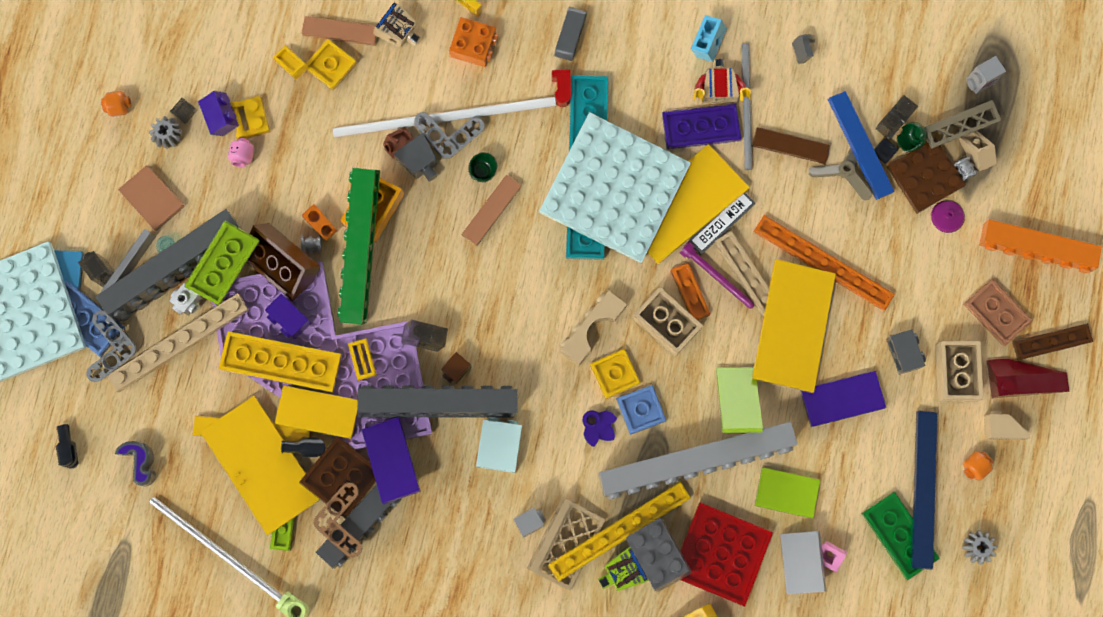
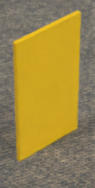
M709 144L688 160L691 164L647 251L658 265L750 189Z
M778 259L774 260L752 379L814 393L835 273Z
M252 396L200 431L267 536L320 500L299 484V481L306 473L293 453H281V442L284 440L255 396Z

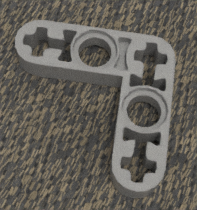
M421 112L417 114L414 120L416 128L420 133L424 134L426 140L444 159L452 158L484 129V122L480 118L474 117L448 138L427 113ZM419 117H421L422 119L426 117V124L429 127L432 124L434 127L430 128L428 132L425 133L424 130H426L427 128L424 124H418L420 121ZM472 122H474L475 124L479 123L480 130L478 131L477 129H474L470 133L473 136L470 137L469 133L466 130H464V128L466 127L467 130H469L473 126ZM438 131L440 139L433 141L430 138V133ZM457 134H465L467 137L466 142H457ZM443 138L446 140L443 144L446 147L450 146L452 148L450 150L452 154L450 155L443 153L444 148L442 145L439 148L436 146Z
M104 310L97 311L93 315L92 320L97 329L114 348L87 369V377L92 382L101 381L136 352V345L116 320L108 316ZM97 315H106L107 318L105 319V321L107 322V324L109 325L112 322L114 325L110 326L106 331H104L103 328L106 327V325L103 322H97V320L99 319ZM111 329L119 330L120 337L118 339L110 338L109 331ZM124 344L126 346L131 345L132 348L130 350L132 353L125 352L122 355L123 360L114 352L115 350H118V353L124 349ZM108 356L116 357L117 364L115 366H109L106 363ZM99 362H102L103 366L109 370L106 372L103 369L99 373L101 376L99 378L97 376L92 377L91 375L93 373L91 369L97 370L102 366Z

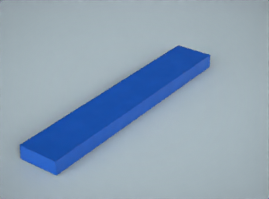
M846 91L828 98L827 100L875 199L878 200L892 194L894 190Z

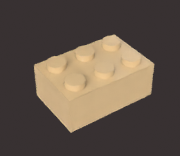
M660 287L633 315V320L674 357L680 353L703 327L700 322Z
M941 341L935 344L938 402H978L983 400L980 341Z

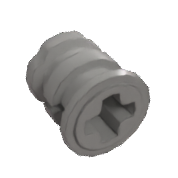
M971 156L954 164V167L959 168L958 172L962 174L963 180L978 173L974 169V163L970 162Z
M301 236V250L303 252L309 251L310 253H314V251L322 252L321 236H317V238Z

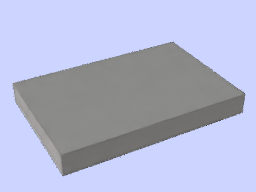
M820 531L780 534L787 594L826 592Z

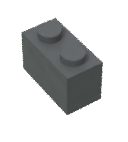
M913 329L891 335L886 339L899 375L925 366L926 358L924 353L920 352L918 346L919 338L913 332Z

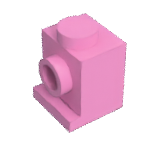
M825 541L824 545L822 544L824 566L837 572L847 551ZM827 551L833 552L834 556L829 557Z

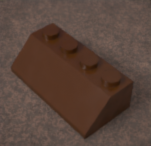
M270 223L253 225L250 235L259 239V242L248 258L247 263L291 301L295 300L314 282L321 266Z

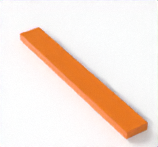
M763 215L753 231L810 267L835 273V282L883 311L887 309L895 295Z

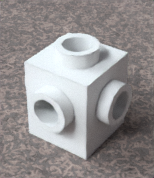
M183 283L180 288L173 291L169 301L174 304L172 309L180 315L184 312L189 316L190 313H194L198 309L203 297L185 288V283Z

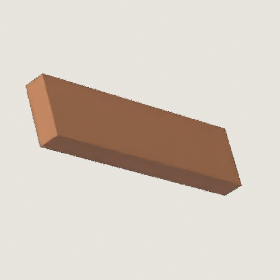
M309 16L304 17L302 36L375 46L377 37L373 34L376 26Z
M506 175L463 231L462 236L478 246L522 186Z

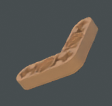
M346 483L316 515L313 523L314 527L346 556L354 558L362 552V544L337 522L339 517L359 495L357 485ZM346 487H354V496L349 495L345 499L349 501L347 504L338 498L339 494L342 497L346 494ZM334 501H339L342 504V509L338 513L331 510V504ZM327 509L331 515L335 516V518L333 520L331 517L328 518V520L326 521V523L328 524L327 527H319L320 521L318 519H323L328 515L327 513H324V511ZM337 529L341 530L344 534L341 541H336L332 537L333 532ZM347 536L351 538L348 540L351 545L355 543L358 545L356 547L357 553H349L350 548L346 544L344 547L340 545L345 542Z

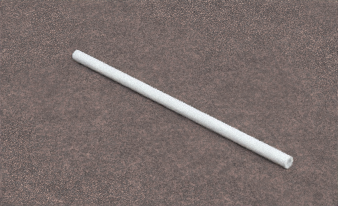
M555 97L429 115L436 123L552 107L556 106ZM415 117L333 128L334 137L412 127L415 126ZM419 117L420 121L418 124L426 125L427 118L422 119Z

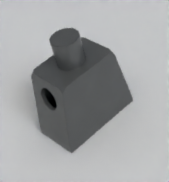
M423 133L393 153L395 159L416 179L424 175L428 181H432L437 177L438 174L433 169L438 164L437 159Z

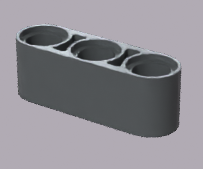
M572 7L568 8L554 57L573 61L587 11Z

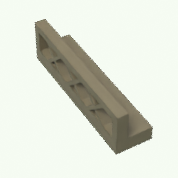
M993 100L924 128L927 131V140L932 149L1001 121V118ZM991 110L994 120L987 121L983 119V114ZM973 118L977 120L974 128L965 125L967 119ZM952 125L959 126L958 134L949 133V127ZM940 132L943 134L942 139L935 143L931 134Z

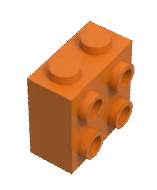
M460 17L449 49L450 57L486 67L487 62H490L492 59V46L496 45L499 35L496 34V27Z

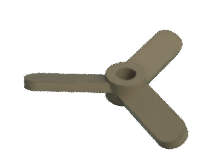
M851 148L844 162L840 165L815 166L809 169V175L814 178L841 176L847 179L863 200H869L872 196L871 191L854 171L857 160Z

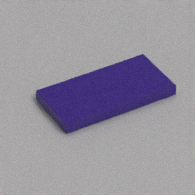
M736 104L662 112L667 150L741 141Z
M876 371L815 386L814 393L800 390L810 427L886 409Z
M396 417L361 429L382 504L421 492L400 418Z

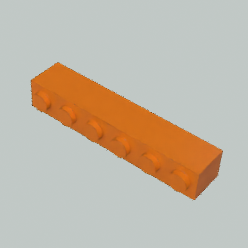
M990 219L983 224L979 246H984L986 250L1004 251L1003 253L1006 255L1017 254L1027 260L1038 259L1044 264L1055 263L1065 269L1076 268L1082 273H1091L1099 267L1102 246Z

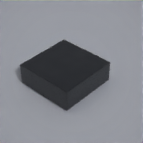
M884 138L874 150L878 159L887 164L899 149Z

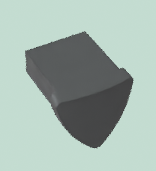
M811 34L800 35L792 42L798 64L805 63L814 56L810 43L815 42V38Z

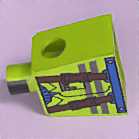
M628 547L607 563L605 568L608 574L598 578L603 589L614 584L617 591L649 581L631 547Z

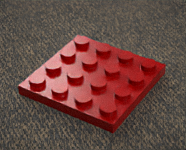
M699 502L680 550L692 573L682 578L681 581L745 607L773 532Z

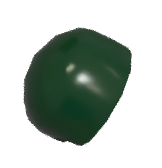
M910 122L902 126V132L897 135L899 147L906 152L921 149L927 140L926 129L917 122Z
M480 152L470 160L468 172L473 180L486 183L495 176L498 164L494 156L489 153Z

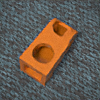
M315 204L302 214L305 221L325 241L337 232L335 227Z

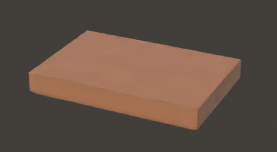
M147 165L118 189L155 231L185 207Z
M993 279L988 281L963 304L1003 347L1033 321Z

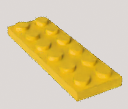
M227 331L218 369L333 393L342 354Z

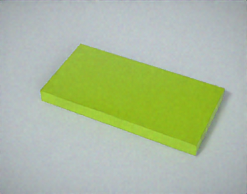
M225 220L184 285L185 288L220 305L258 244L259 239Z
M754 367L716 368L722 433H762L763 431L757 380L752 379Z

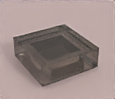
M181 98L170 112L186 124L197 112V109Z

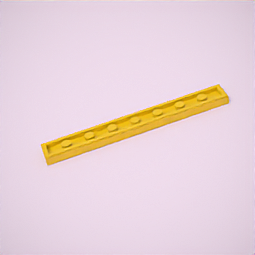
M680 481L548 564L559 582L626 540L627 536L661 518L691 499Z

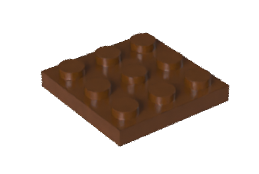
M927 142L921 149L912 151L887 166V169L916 214L966 186L941 145L931 149Z
M336 437L299 481V484L325 504L330 501L344 484L354 483L357 485L359 495L341 515L342 518L346 519L375 484L376 480L371 463L339 437ZM346 487V494L343 497L339 494L338 498L347 504L349 501L345 499L349 495L354 496V487ZM334 501L331 504V509L338 513L342 509V504L339 501Z

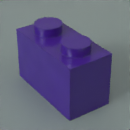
M213 91L198 101L210 135L224 136L239 126L227 93Z
M282 294L265 309L269 314L267 318L274 325L278 323L282 327L280 331L287 338L292 336L296 339L311 324Z

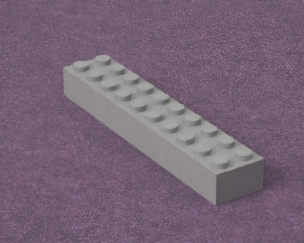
M787 422L765 428L762 433H746L599 472L598 477L604 498L609 497V500L619 498L623 492L631 495L641 491L640 488L646 487L649 490L657 488L661 482H665L668 485L676 483L680 477H684L685 480L694 478L702 471L706 475L717 471V468L721 466L722 470L736 466V462H741V465L755 461V457H759L760 460L774 456V452H778L779 455L793 451V447L798 444L792 424Z

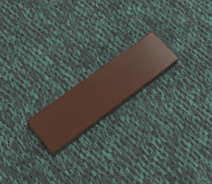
M759 127L756 128L752 147L821 164L826 163L830 147L828 144Z
M1087 323L1014 341L1012 344L1019 361L1094 341Z

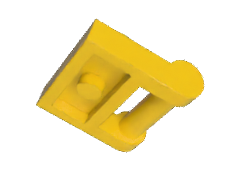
M260 96L230 103L239 125L236 128L237 140L239 138L248 139L270 133ZM240 109L245 111L250 129L248 131H244L239 113Z

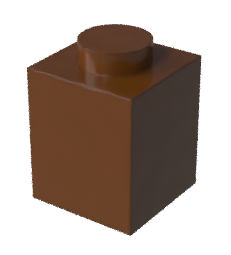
M456 352L441 368L444 373L442 377L449 383L453 381L457 384L472 366Z

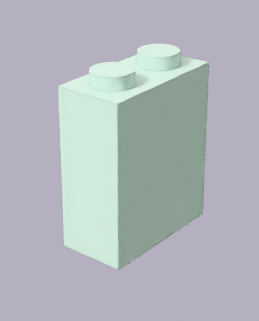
M488 417V420H483L476 467L516 473L522 425H519V421L507 420V423L499 422V418Z

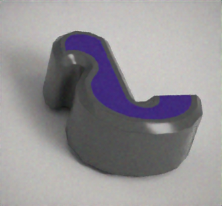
M128 441L116 448L115 455L134 456L133 482L135 484L146 487L154 482L156 473L155 471L148 470L154 462V454L147 444Z

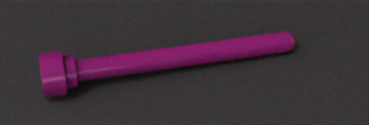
M688 242L679 253L684 258H691L746 307L752 309L754 303L696 253L697 250L694 249L695 246Z

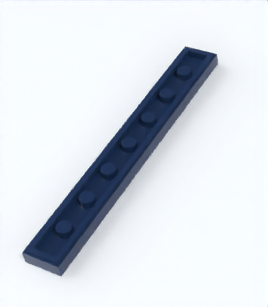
M926 411L916 412L911 568L933 570L937 413Z

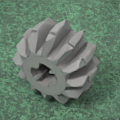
M164 116L162 121L156 118L157 124H151L153 130L149 131V134L152 136L151 141L156 143L158 147L163 146L165 149H168L169 144L175 147L174 142L181 141L178 137L182 135L180 124L175 123L174 118L168 120Z
M981 530L976 531V534L970 532L969 538H964V542L968 545L962 546L963 550H968L965 553V557H971L970 562L975 563L977 561L979 565H983L984 561L990 563V556L996 557V553L992 550L998 548V546L992 545L995 538H989V533L985 532L982 534ZM977 545H982L983 549L977 550Z

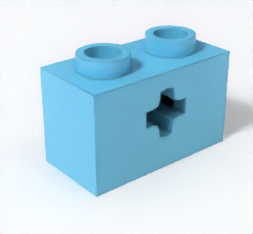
M704 16L691 47L696 58L714 61L727 30L722 19Z

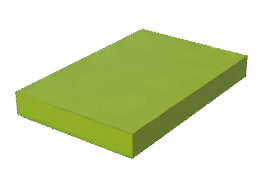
M762 467L754 506L813 519L820 480Z

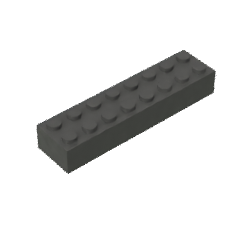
M227 209L223 210L95 296L108 316L119 322L129 319L133 312L144 309L148 302L160 298L164 295V291L169 288H175L182 279L191 276L225 220L242 229L239 223Z
M363 385L362 388H358L357 413L358 417L514 418L518 413L517 389H512V386H501V389H493V386H481V389H473V386H461V389H453V386L449 385L442 386V389H434V386L431 385L422 386V389H414L412 385H404L402 389H394L392 385H383L382 389H376L373 385Z

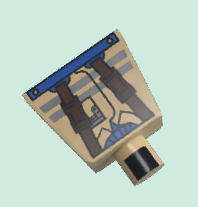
M396 1L377 24L373 33L375 36L397 47H401L405 41L415 46L421 38L413 32L416 21Z

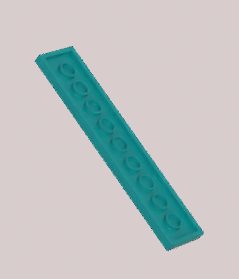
M571 75L569 151L589 112L607 121L608 76ZM567 227L566 259L604 260L603 244Z

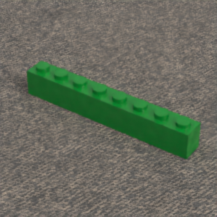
M352 168L349 174L351 190L348 191L347 195L349 210L346 212V221H348V225L344 232L346 248H344L342 258L345 261L344 267L341 270L343 284L339 290L341 306L338 307L337 312L338 317H340L339 322L359 325L367 323L380 170Z

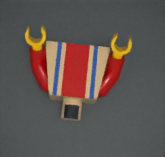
M716 59L713 61V69H707L706 74L701 75L695 84L692 100L695 101V98H700L702 103H737L739 95L740 101H743V97H748L751 100V90L745 86L739 75L735 74L732 68H725L723 59Z

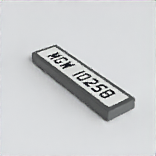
M744 193L699 230L688 242L695 246L694 249L702 255L756 203Z

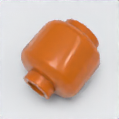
M122 91L108 92L101 99L102 109L104 113L111 117L126 115L131 107V99L129 96L126 97Z
M975 451L964 460L963 466L965 470L963 472L969 479L972 480L974 478L981 481L993 470V461L985 452Z

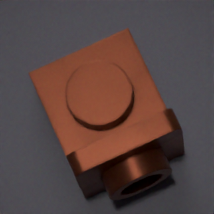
M403 127L388 134L383 146L385 151L392 158H395L393 153L414 138L407 128Z

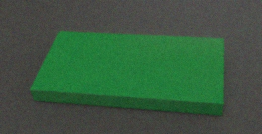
M892 492L861 513L906 580L911 579L924 570L911 568L913 518L895 492ZM935 550L933 563L940 559Z

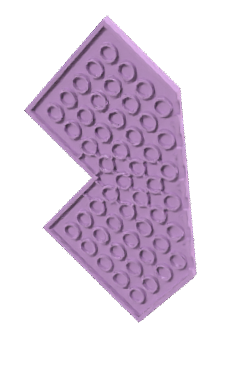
M318 262L321 267L314 282L295 300L291 301L261 274L236 278L221 302L223 303L238 293L249 309L248 312L217 331L221 356L227 331L342 354L333 393L248 376L279 398H281L283 385L358 400V388H362L363 385H373L376 389H382L383 385H392L394 389H402L404 385H412L414 389H422V386H424L412 321L336 335L323 262ZM280 294L311 322L296 339L292 336L287 338L280 331L282 327L278 323L274 325L267 318L269 314L265 309ZM212 302L213 308L218 306L217 304ZM367 338L377 376L358 381L348 343ZM363 343L361 344L364 359L366 362L368 373H371L369 361ZM356 345L353 346V348L355 351L360 374L364 375V371L362 368L360 356ZM357 414L352 439L339 438L356 450L366 448L361 429L393 418L358 417ZM400 418L406 440L432 435L430 418Z

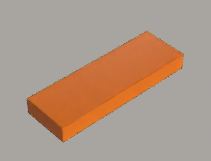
M689 262L671 269L670 271L688 313L697 321L710 316L711 314Z

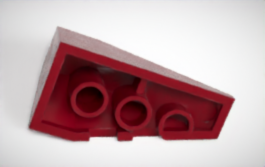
M1007 358L987 360L992 399L1070 392L1066 372Z

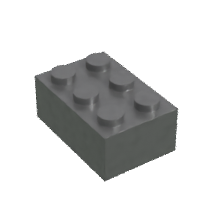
M661 518L626 537L654 591L659 592L692 573L665 522Z

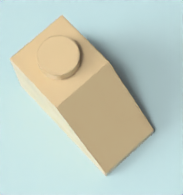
M978 131L959 138L967 157H972L970 162L974 163V167L979 171L997 164L995 145Z
M991 411L989 415L984 416L985 440H1025L1030 438V434L1010 415L1003 414V411Z

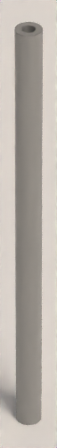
M743 43L742 81L750 89L749 44ZM743 97L745 170H752L751 103L748 97Z

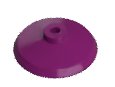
M943 200L933 207L931 220L938 230L952 233L963 226L965 214L958 203L951 200Z

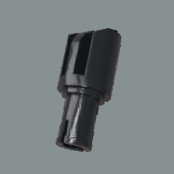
M68 424L59 425L56 427L59 443L56 445L58 464L62 467L74 469L78 465L76 443L71 441L70 426Z
M302 437L300 441L281 442V453H299L301 457H319L326 449L323 440L320 438Z

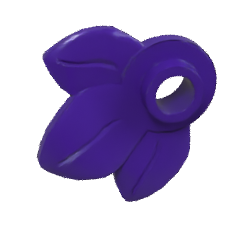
M590 410L586 412L582 422L585 426L584 438L587 443L595 447L599 439L613 441L615 434L611 424L617 420V417L609 411L598 413L597 411ZM590 417L596 419L594 424L589 423L588 419Z

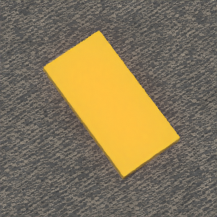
M283 385L275 424L352 439L358 414V400Z

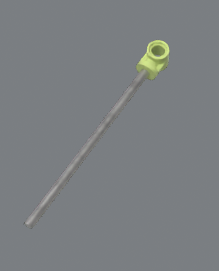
M153 497L149 503L277 600L276 608L287 617H297L294 614L296 606H299L302 610L299 617H308L310 609L305 602L300 601L289 591L282 595L157 498Z

